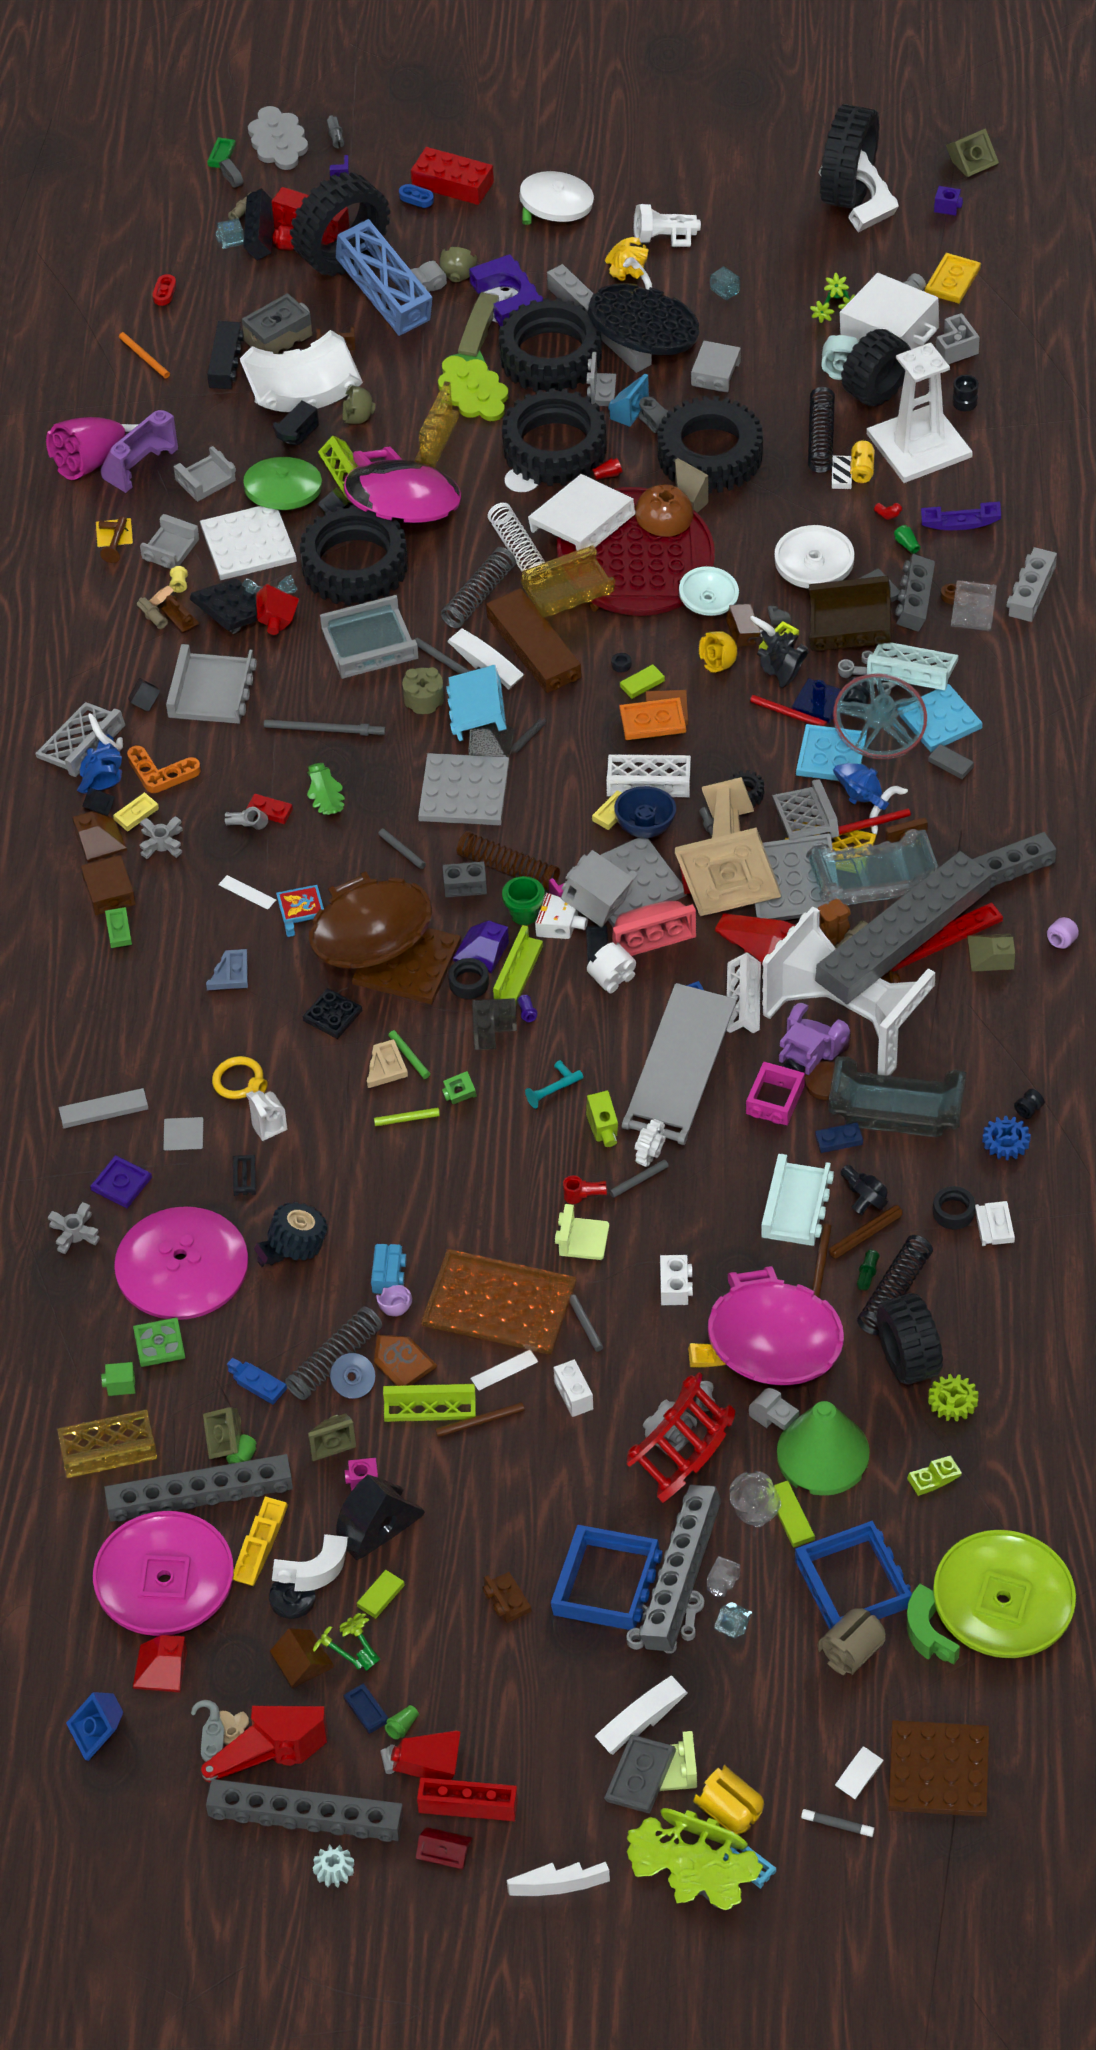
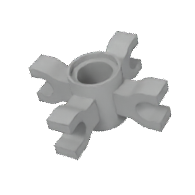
M175 816L168 825H154L147 818L142 820L140 825L144 828L141 831L144 835L151 838L140 844V848L143 849L141 855L148 859L155 850H168L176 858L182 854V850L179 849L181 843L171 838L183 831L182 827L179 826L181 820Z
M82 1202L76 1214H69L66 1217L54 1211L48 1216V1220L51 1221L49 1226L64 1231L56 1240V1244L59 1245L57 1251L66 1254L71 1243L79 1242L82 1239L96 1246L100 1240V1237L97 1236L98 1229L84 1225L92 1215L88 1211L90 1205Z

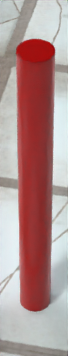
M752 695L750 699L751 703L811 725L827 726V721L756 695Z
M909 808L842 825L838 827L839 835L910 817L911 813Z

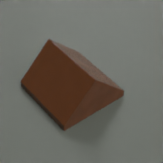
M289 1628L270 1650V1654L292 1689L334 1668L332 1661L321 1644L315 1652L313 1651V1647L318 1639L311 1629Z

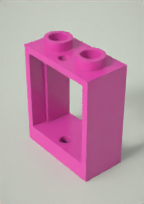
M763 1062L746 1100V1114L788 1126L805 1086V1073ZM764 1082L791 1089L784 1107L757 1099Z

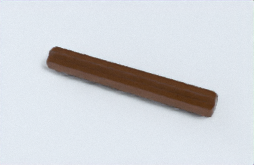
M898 1205L892 1206L829 1247V1254L834 1259L840 1257L901 1217L902 1209Z

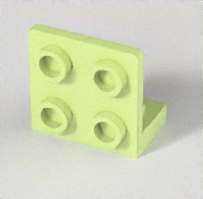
M692 1731L683 1732V1741H678V1744H671L675 1746L676 1752L660 1791L697 1788Z

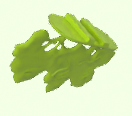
M668 1808L661 1809L662 1817L668 1823L675 1826L673 1828L662 1829L661 1823L656 1818L650 1817L643 1820L639 1828L628 1831L627 1840L631 1844L627 1854L632 1862L635 1876H652L665 1868L670 1869L671 1875L668 1881L670 1886L676 1890L674 1896L677 1903L692 1901L700 1891L705 1890L711 1904L723 1910H728L733 1905H737L742 1901L739 1883L756 1880L763 1868V1865L758 1863L755 1851H745L740 1854L732 1853L731 1848L744 1850L748 1847L747 1842L732 1831L720 1827L718 1821L708 1818L707 1822L698 1819L696 1813L689 1810L683 1814ZM685 1830L699 1835L700 1838L697 1843L689 1845L681 1839V1831ZM657 1831H662L661 1835H655ZM674 1833L670 1841L666 1843L660 1842V1839L666 1834L671 1836ZM676 1838L679 1839V1843H678V1844H675V1842H674V1840H675ZM705 1839L723 1844V1846L717 1851L712 1850L705 1843ZM725 1853L729 1855L727 1861L723 1860Z

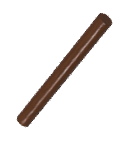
M823 1224L812 1285L814 1295L818 1298L820 1297L832 1228L830 1224Z
M520 1402L436 1428L435 1432L437 1437L445 1436L525 1411L524 1405Z

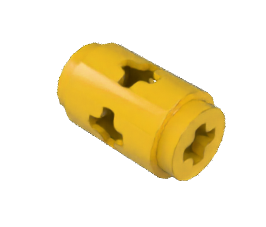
M858 441L851 449L850 474H852V479L858 483H866L873 476L875 450L868 441Z

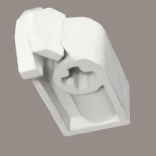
M251 1091L246 1094L250 1105L252 1126L262 1141L287 1130L285 1109L273 1092L269 1091L264 1094L261 1091L255 1093Z

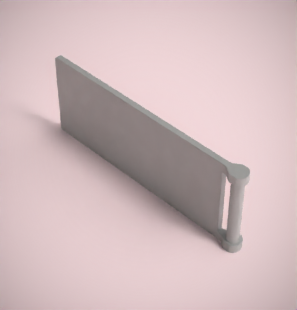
M677 983L674 985L630 1106L623 1119L622 1129L641 1131L642 1128L647 1129L648 1124L632 1120L633 1116L648 1120L656 1119L664 1122V1124L682 1128L680 1133L665 1129L663 1136H666L667 1139L678 1141V1144H686L689 1130L735 1008V998Z

